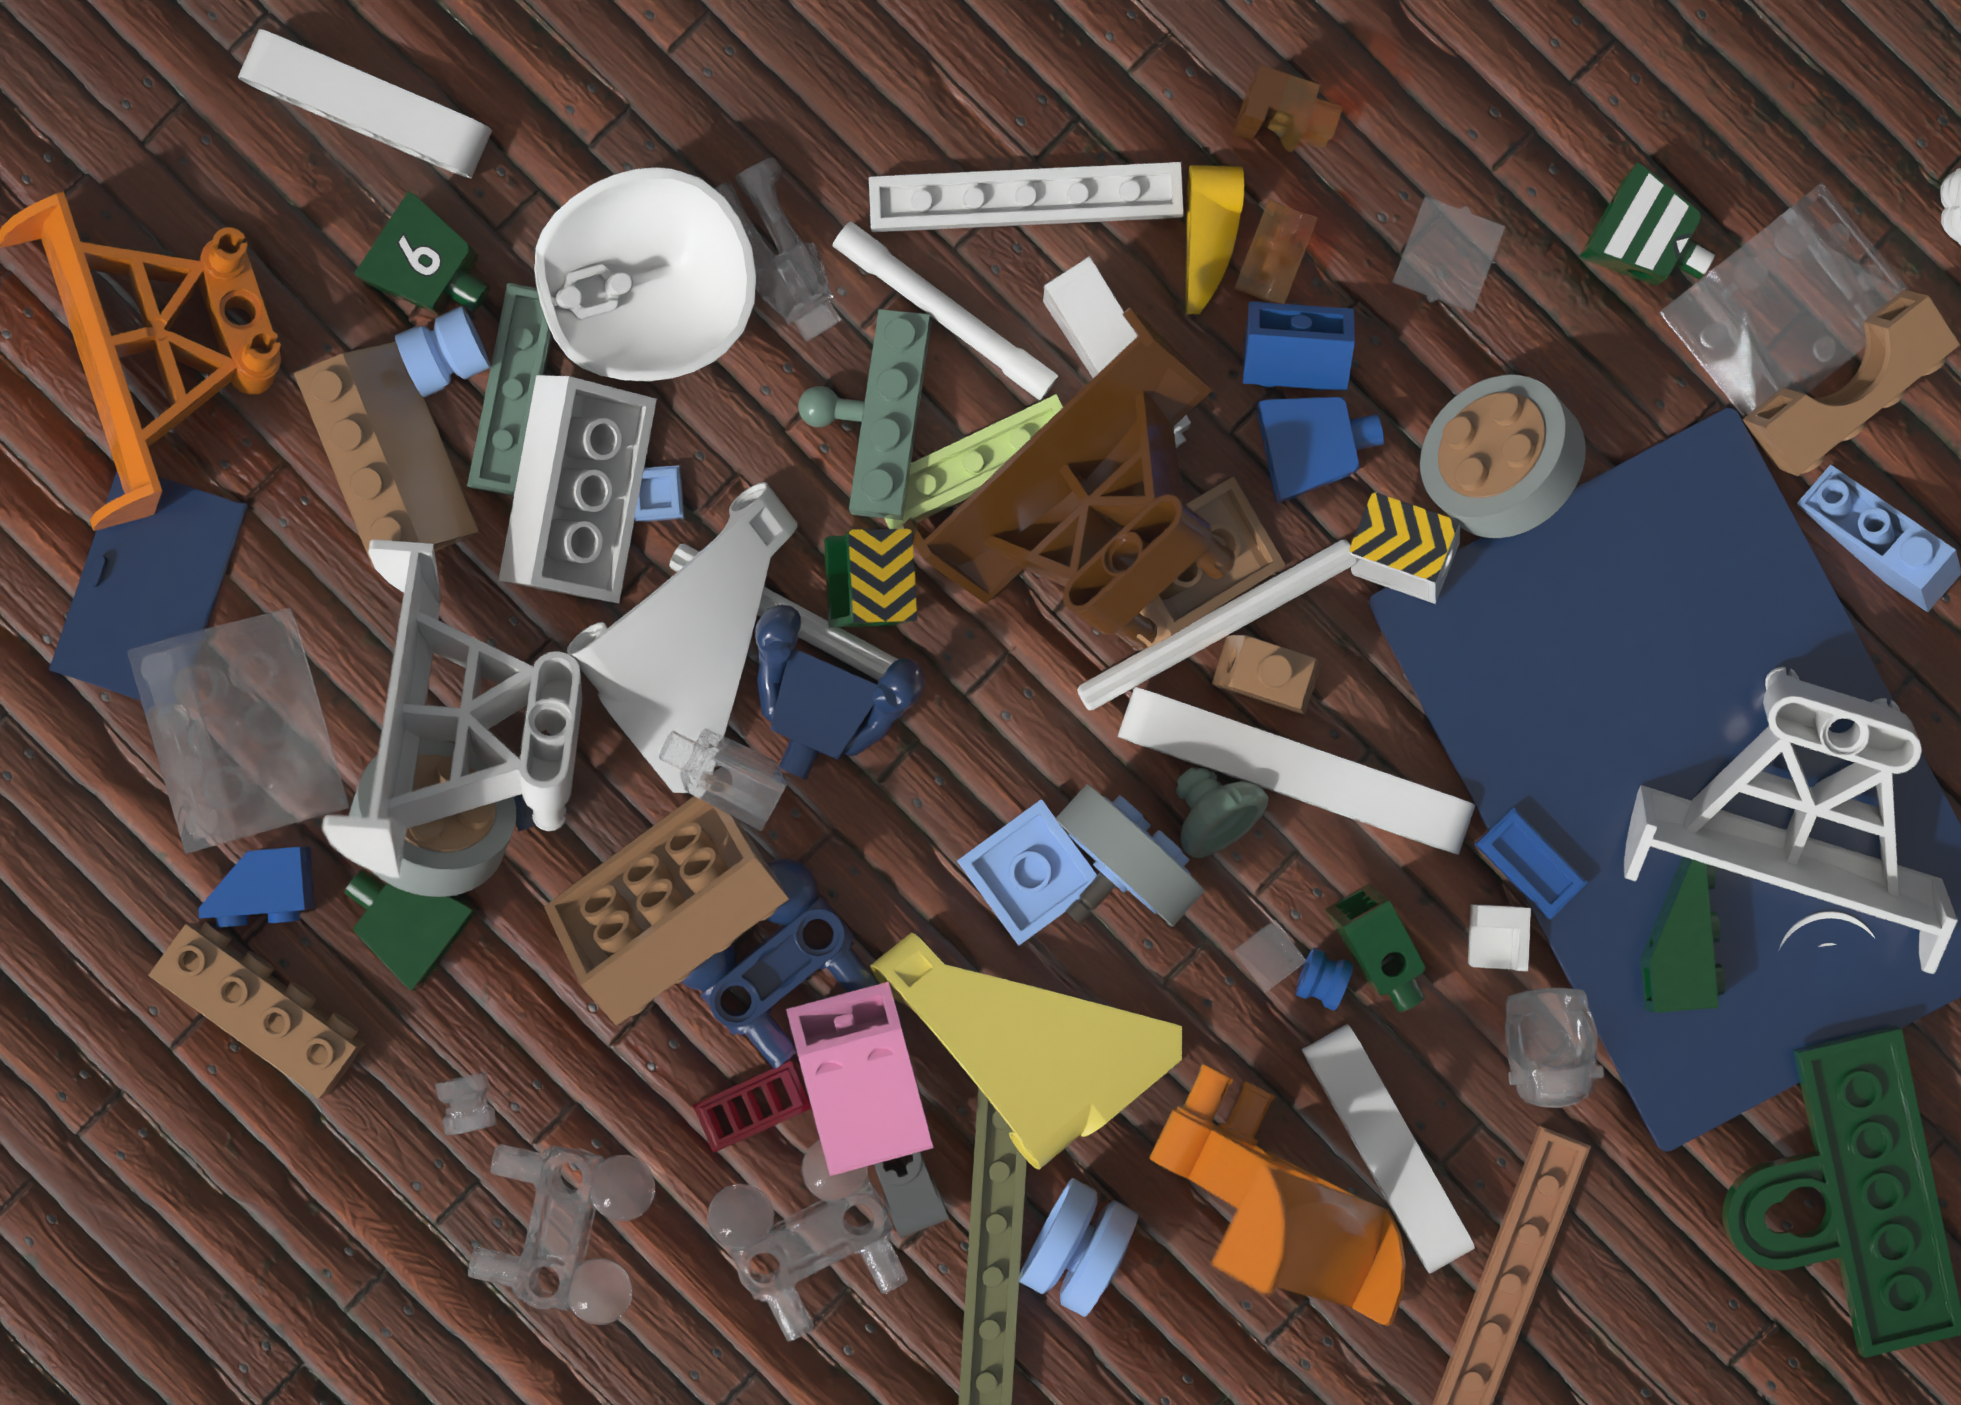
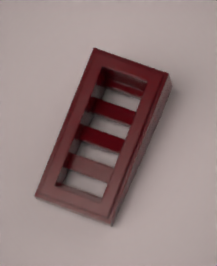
M792 1060L783 1063L776 1069L771 1068L698 1100L693 1104L713 1153L812 1109ZM781 1077L793 1104L784 1109L772 1083V1080ZM759 1086L762 1087L773 1112L765 1117L752 1090ZM742 1095L753 1120L752 1123L745 1126L733 1101V1098ZM722 1104L733 1131L724 1134L713 1107Z

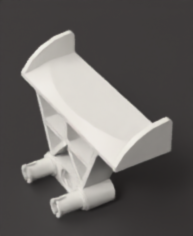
M371 540L368 552L375 569L391 585L404 592L369 818L325 816L323 830L330 843L345 857L361 866L392 878H400L406 832L408 828L523 794L525 802L533 809L532 817L537 827L546 831L560 828L566 820V817H564V814H566L564 805L568 802L571 794L582 708L580 668L577 661L569 654L558 651L549 652L541 656L534 666H531L438 621L442 595L434 545ZM433 653L466 668L460 708L426 705ZM482 677L498 684L480 695ZM527 706L521 756L519 759L493 736L488 729ZM547 730L551 736L543 735L541 732ZM420 739L454 741L455 748L450 780L413 791ZM472 751L490 768L469 774Z
M1778 667L1770 671L1765 680L1766 692L1763 704L1769 726L1693 800L1640 785L1626 841L1624 858L1625 878L1636 881L1649 847L1659 848L1920 930L1919 957L1921 969L1931 974L1935 973L1958 920L1941 878L1897 865L1892 773L1906 772L1914 767L1920 759L1921 746L1911 720L1907 715L1900 712L1898 705L1891 700L1889 707L1886 698L1868 702L1800 681L1794 670L1790 669L1787 675L1786 667ZM1848 718L1855 721L1853 726L1846 732L1834 733L1828 730L1830 725L1837 719ZM1792 743L1855 763L1816 783L1815 786L1809 787ZM1782 751L1794 781L1761 770ZM1876 785L1878 807L1851 799ZM1738 792H1742L1793 808L1795 811L1787 830L1720 809ZM1819 816L1879 835L1881 860L1808 837L1816 817Z

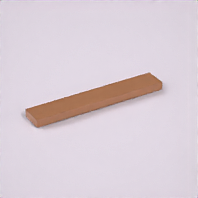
M1539 1125L1432 1405L1493 1404L1591 1148L1590 1145Z

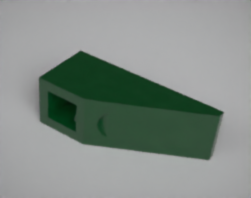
M1684 856L1681 859L1640 957L1646 1011L1660 1013L1719 1008L1718 995H1724L1725 977L1722 965L1720 963L1715 964L1713 943L1720 941V922L1717 912L1710 911L1709 890H1714L1716 885L1715 867L1713 865Z

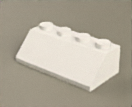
M536 375L498 581L619 603L656 398L570 376Z

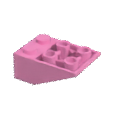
M889 982L786 1009L830 1176L933 1148Z

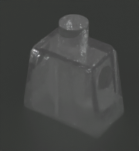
M704 728L697 741L673 730L665 740L659 754L660 760L681 770L680 777L684 790L760 831L763 830L787 786L776 760L709 729ZM714 766H721V768H719L716 771H708Z

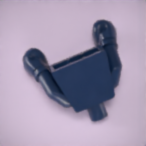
M778 605L768 608L763 613L755 629L756 643L759 650L758 658L760 661L757 684L762 715L771 722L770 730L790 738L778 768L807 780L819 752L840 760L843 754L857 756L884 738L895 720L900 718L906 710L911 708L921 698L926 677L918 663L913 659L904 657L894 661L884 672L878 685L801 652L794 648L801 630V616L798 610L792 606Z

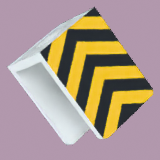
M1373 493L1370 496L1349 548L1350 555L1358 560L1355 565L1351 566V573L1354 576L1436 604L1460 544V521L1379 493Z

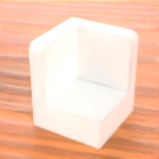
M1470 904L1468 964L1472 967L1528 971L1531 908Z

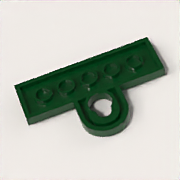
M1891 1026L1793 1049L1815 1151L1758 1164L1746 1170L1734 1181L1727 1192L1723 1204V1225L1728 1239L1735 1249L1750 1262L1770 1270H1788L1838 1258L1857 1350L1864 1358L1960 1336L1961 1306L1902 1029L1897 1026ZM1811 1186L1822 1192L1826 1201V1212L1822 1222L1815 1229L1795 1235L1788 1231L1774 1232L1767 1228L1765 1224L1767 1209L1775 1203L1782 1202L1792 1190Z

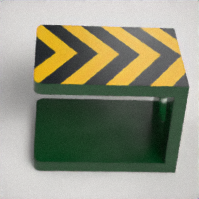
M910 529L850 530L846 533V536H828L825 538L829 628L893 626L917 621L913 534Z

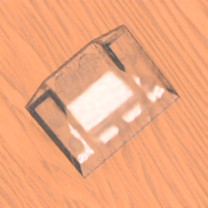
M1821 182L1659 313L1745 418L1782 387L1803 394L1810 392L1866 347L1863 322L1902 290H1910Z

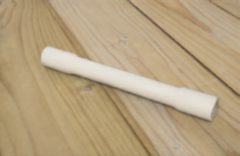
M852 221L848 222L836 237L832 245L834 248L866 272L882 279L1001 368L1007 377L1039 401L1044 398L1059 376L1025 350L1015 347L890 254L884 245Z

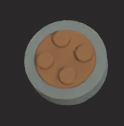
M1521 375L1492 377L1482 380L1459 393L1435 418L1422 446L1420 458L1422 481L1432 500L1450 518L1460 521V527L1464 530L1487 538H1504L1518 535L1535 528L1549 519L1570 497L1584 467L1585 438L1576 417L1543 383Z
M420 739L413 791L450 780L455 743ZM472 751L469 774L490 768ZM378 755L371 760L361 776L349 817L369 818ZM514 797L408 828L400 878H392L373 870L371 871L392 886L423 896H453L480 886L499 867L512 836L516 822Z

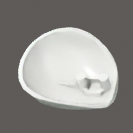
M634 169L614 174L592 184L571 198L552 216L542 230L536 245L534 268L540 304L551 333L569 359L581 368L600 376L621 380L654 381L675 378L694 372L714 362L728 351L744 332L754 306L756 273L753 252L739 217L725 197L705 181L675 169Z

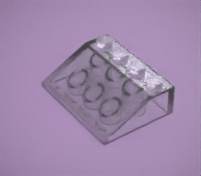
M292 608L175 636L127 650L185 854L350 808Z

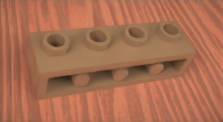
M207 920L203 925L199 922L185 924L148 976L318 1099L329 1095L366 1044L356 1037L359 1029L343 1016L333 1012L328 1017L313 1006L317 1000L316 997L302 986L294 982H290L286 986L271 975L274 967L259 955L248 951L244 956L230 946L229 942L232 940V937L222 928L216 927V924Z

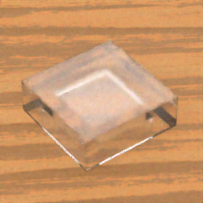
M1275 919L1232 950L1265 993L1307 962Z

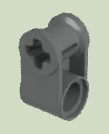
M921 1151L908 1155L905 1158L906 1167L897 1170L893 1163L885 1165L884 1162L875 1164L876 1173L885 1193L884 1199L900 1239L949 1219L933 1175L930 1176Z

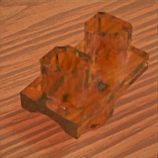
M1269 199L1234 289L1270 303L1285 304L1318 217L1293 210Z

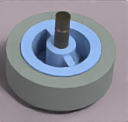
M1088 784L1085 785L1055 820L1096 861L1093 865L1100 873L1079 895V899H1075L1065 912L1078 924L1082 925L1091 915V910H1095L1117 886L1123 893L1127 890L1131 892L1154 914L1158 913L1171 926H1174L1205 892L1184 868L1189 859L1160 830L1151 837L1146 832L1151 825L1121 795L1114 802H1111Z

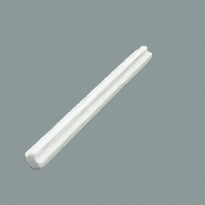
M1340 540L1205 615L1173 636L1140 651L1086 681L1077 689L1083 704L1088 710L1100 707L1350 568L1358 561L1356 557L1350 555L1349 548L1351 545L1347 540Z

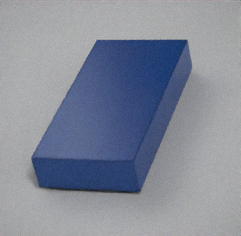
M1511 807L1474 844L1547 919L1551 920L1588 884L1514 807Z

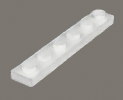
M1181 162L869 177L872 232L1183 217Z

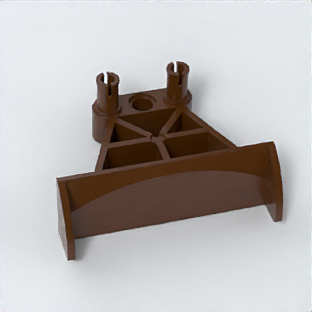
M1129 307L1122 315L1138 336L932 533L911 517L903 524V527L912 531L913 543L924 561L983 603L987 604L1016 575L1025 569L1065 586L1063 592L1065 607L1099 633L1106 635L1116 634L1127 642L1132 649L1141 651L1148 648V646L1136 636L1140 634L1150 643H1153L1157 636L1156 623L1143 616L1140 612L1193 562L1211 578L1219 579L1224 577L1225 573L1214 564L1219 562L1228 571H1231L1235 563V555L1231 549L1212 537L1209 523L1182 502L1174 426L1202 401L1212 389L1164 337L1134 309ZM1122 527L1123 529L1117 534V528Z

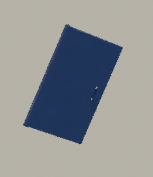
M116 472L106 504L125 494L118 472ZM157 476L162 493L154 515L96 531L49 670L167 709L172 714H178L236 545L248 504L245 502L237 503Z

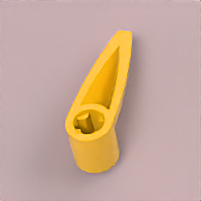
M1189 166L1186 211V315H1199L1219 286L1228 267L1243 207L1244 171L1242 166Z

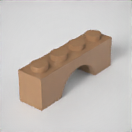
M1902 290L1863 322L1866 335L1864 358L1858 372L1845 387L1821 398H1811L1806 394L1782 387L1743 419L1775 468L1796 476L1814 470L1823 463L1826 458L1825 454L1839 442L1849 440L1858 435L1865 428V421L1881 408H1887L1899 402L1905 396L1907 387L1921 376L1931 374L1945 364L1946 356L1960 344L1928 295Z

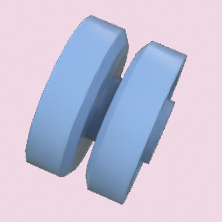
M1072 1178L1062 1191L1040 1230L1021 1270L1019 1282L1044 1294L1055 1286L1064 1270L1067 1269L1068 1272L1060 1289L1061 1305L1085 1317L1096 1304L1103 1290L1107 1288L1119 1268L1139 1214L1114 1200L1101 1210L1093 1224L1090 1225V1220L1098 1202L1097 1192L1088 1185Z

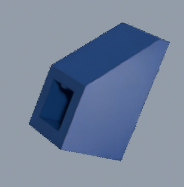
M311 846L247 851L198 908L199 918L215 917L216 927L248 925L249 914L268 913V923L300 921V910L315 909Z

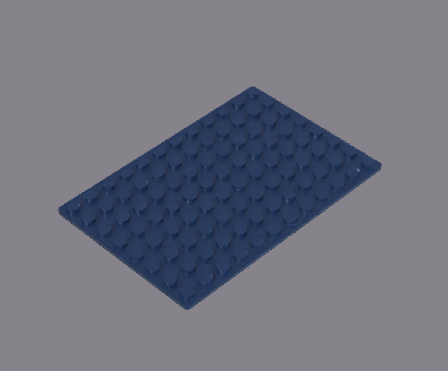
M1732 408L1723 409L1576 487L1561 508L1535 528L1510 537H1481L1456 551L1436 604L1389 587L1370 597L1368 606L1471 800L1476 805L1475 807L1486 828L1489 830L1511 807H1514L1588 882L1551 920L1547 919L1524 895L1523 897L1529 908H1531L1532 914L1658 1148L1664 1151H1672L1800 1083L1793 1049L1891 1026L1903 1028L1961 997V824L1921 752L1920 759L1914 767L1906 772L1892 773L1897 865L1941 878L1958 920L1934 974L1922 971L1919 957L1920 930L1714 866L1716 885L1714 890H1709L1710 911L1717 912L1720 922V941L1713 943L1715 964L1720 963L1722 965L1725 977L1724 995H1718L1719 1008L1660 1013L1645 1010L1640 957L1683 856L1650 846L1637 880L1633 881L1624 877L1626 841L1640 785L1693 800L1769 726L1763 704L1766 692L1765 680L1769 672L1778 667H1786L1787 675L1790 669L1794 670L1800 681L1868 702L1886 698L1889 707L1891 700L1894 701L1736 410ZM1848 718L1837 719L1830 725L1828 730L1834 733L1846 732L1853 726L1855 721ZM1792 743L1809 787L1815 786L1816 783L1855 763ZM1782 751L1761 770L1794 781ZM1876 785L1851 799L1878 807ZM1738 792L1720 809L1787 830L1795 811L1793 808L1742 792ZM1819 816L1816 817L1808 837L1881 860L1879 835ZM1824 911L1850 915L1862 922L1873 934L1872 936L1859 925L1847 920L1824 918L1809 922L1795 930L1780 948L1781 942L1793 925L1806 916ZM1825 943H1834V944H1837V945H1829V946L1818 947V946H1820V945H1822V944H1825Z

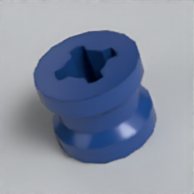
M1313 947L1300 974L1295 995L1303 999L1315 997L1322 1001L1324 1007L1335 1011L1349 983L1354 963L1345 959L1333 961L1327 958L1324 951Z

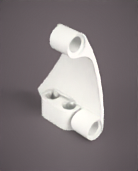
M766 482L757 483L742 492L729 507L730 517L721 533L663 585L609 628L603 622L593 624L578 634L567 648V653L575 658L581 671L598 690V696L609 714L673 793H701L708 790L747 656L770 558L797 528L795 519Z

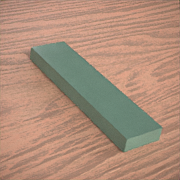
M507 283L467 484L469 488L514 496L536 375L545 376L553 337L540 304L537 288Z

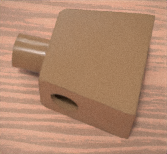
M1227 635L1211 685L1306 715L1321 665L1316 658L1245 635Z

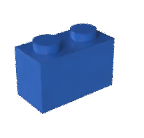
M1249 301L1243 345V383L1258 384L1265 387L1286 386L1311 388L1319 391H1347L1355 344L1354 309Z

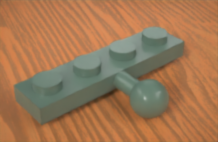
M878 309L865 401L838 398L831 389L824 386L808 388L799 399V414L803 421L810 426L825 427L834 422L835 419L862 422L849 504L851 515L903 520L932 323L929 314Z

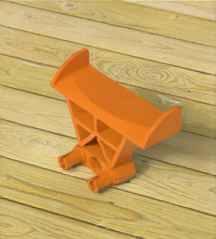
M64 192L56 193L30 205L10 218L0 229V247L13 246L38 239L42 240L125 493L107 503L93 514L90 523L93 531L154 515L162 489L148 448L230 382L240 392L249 395L260 394L268 390L273 384L280 367V342H276L278 336L272 330L248 254L246 253L247 242L242 243L245 236L238 229L227 227L218 230L213 240L209 241L203 248L199 261L80 242ZM89 269L128 276L145 328L111 336ZM148 279L181 284L161 314L159 313ZM198 286L220 353L168 331ZM230 308H241L249 314L251 323L247 325L233 324L227 319L225 311ZM152 350L171 407L142 429L119 358ZM175 360L205 373L209 377L186 394Z
M1202 1064L1201 1071L1184 1106H1177L1176 1110H1172L1149 1158L1168 1170L1190 1179L1238 1209L1212 1265L1260 1292L1270 1294L1276 1287L1353 1308L1382 1325H1391L1395 1319L1404 1292L1406 1261L1402 1237L1390 1210L1384 1206L1364 1200L1260 1148L1257 1145L1259 1140L1254 1137L1271 1102L1274 1101L1276 1096L1254 1084L1245 1081L1227 1122H1220L1219 1126L1214 1124L1212 1120L1234 1079Z

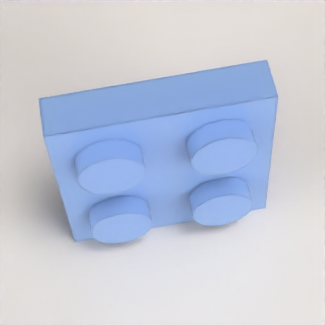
M1042 799L957 860L1018 946L1063 914L1075 899H1079V895L1097 876L1062 826L1055 820L1056 818Z

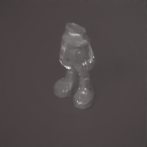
M771 157L744 170L735 177V180L758 211L779 251L778 255L775 256L750 221L731 182L723 183L715 188V190L725 197L735 211L749 239L756 273V291L775 311L786 318L785 322L788 325L795 323L804 340L808 342L838 324L841 319L830 302L834 295L833 292H829L827 274L813 242H802L778 201L775 184L781 178L782 167L775 157Z

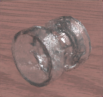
M487 1073L468 1075L435 1084L438 1100L450 1105V1107L445 1108L446 1115L442 1119L445 1136L476 1131L497 1125L494 1108L488 1105L486 1093L490 1089Z

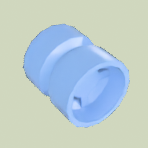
M463 306L436 317L433 331L423 325L421 327L415 326L395 335L396 344L403 362L422 397H427L445 389V386L451 382L452 373L465 380L491 368L481 339Z

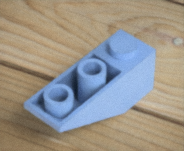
M1832 465L1825 470L1797 502V506L1881 580L1926 612H1929L1961 575L1956 549Z

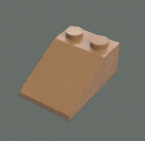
M1234 476L1185 504L1209 523L1212 537L1234 552L1235 563L1231 571H1228L1219 562H1216L1214 565L1221 569L1225 576L1214 579L1193 562L1140 613L1156 623L1157 636L1155 641L1150 643L1142 635L1136 636L1145 642L1148 648L1173 636L1286 566Z

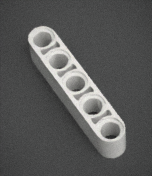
M262 29L258 30L238 75L240 80L256 89L470 179L474 174L492 132L486 125L466 115Z
M1346 1024L1302 1049L1311 1069L1427 1272L1431 1274L1475 1249L1467 1230L1351 1027Z

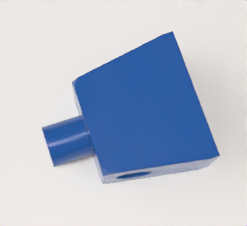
M1344 397L1259 401L1255 407L1276 504L1288 501L1356 473L1359 470L1356 450L1384 444L1383 431L1378 414L1349 420Z

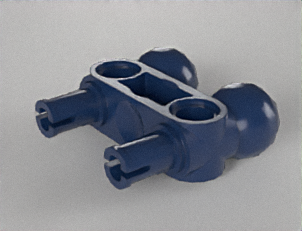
M789 858L775 859L768 863L789 900L777 908L773 915L767 918L768 921L780 924L781 926L738 961L736 960V949L732 943L727 949L715 953L693 969L690 975L681 982L688 988L702 991L699 995L710 1007L715 1019L725 1025L732 1035L737 1033L740 1036L746 1034L774 1069L786 1062L797 1051L793 1042L769 1014L772 1011L771 1007L819 968L821 970L827 968L847 993L879 984L851 948L854 944L852 939L855 935L822 895L818 897L817 881L812 871L803 863ZM813 919L826 920L833 928L832 937L823 945L810 944L803 936L804 926ZM738 985L748 990L751 995V1002L747 1008L741 1011H733L724 1006L721 995L726 988Z

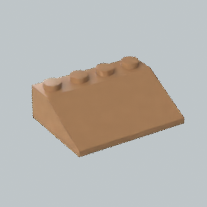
M711 783L708 786L707 792H701L693 796L546 904L544 908L581 987L617 1026L629 1016L640 1013L651 1000L670 986L685 980L693 969L712 955L727 949L738 936L757 922L769 918L789 898L763 856L718 790Z

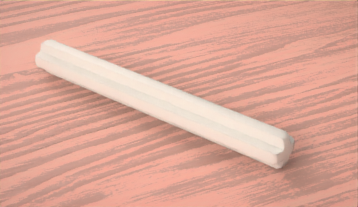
M680 544L675 550L669 566L678 572L700 552L686 544ZM765 587L763 588L757 613L758 616L762 617L763 613L770 607L778 605L792 606L798 610L801 616L800 639L879 681L888 667L898 660L839 627L829 628L827 620Z

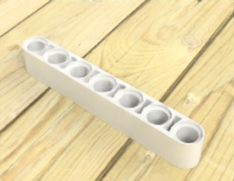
M1137 687L1133 689L1117 736L1146 748L1204 768L1207 767V769L1253 783L1273 792L1459 855L1476 806L1454 796Z

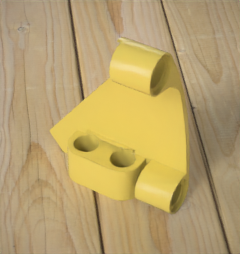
M912 932L870 966L871 971L880 984L889 982L893 999L913 1010L954 1056L1010 1126L1012 1131L1009 1133V1136L1018 1151L1038 1170L1080 1135L1082 1137L1087 1136L1100 1129L1182 1060V1026L946 965Z

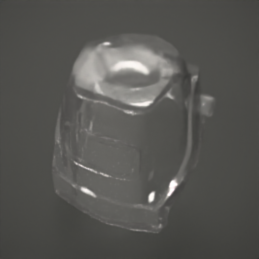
M1543 988L1508 996L1505 1040L1507 1058L1511 1072L1508 1074L1509 1084L1516 1086L1520 1098L1525 1103H1531L1540 1107L1561 1108L1577 1104L1583 1099L1588 1098L1589 1094L1594 1092L1595 1078H1603L1604 1071L1602 1065H1596L1598 1032L1593 1016L1588 1008L1585 992L1579 989Z

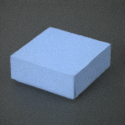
M679 465L644 468L634 523L684 519L681 470Z

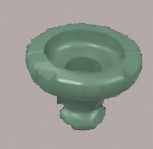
M1207 767L1198 770L1195 768L1188 769L1177 779L1178 787L1176 788V794L1180 799H1185L1191 809L1181 828L1180 841L1182 848L1189 856L1194 858L1208 857L1225 849L1244 836L1262 817L1268 805L1269 797L1262 788L1249 782L1241 781L1222 786L1217 781L1215 772H1210Z

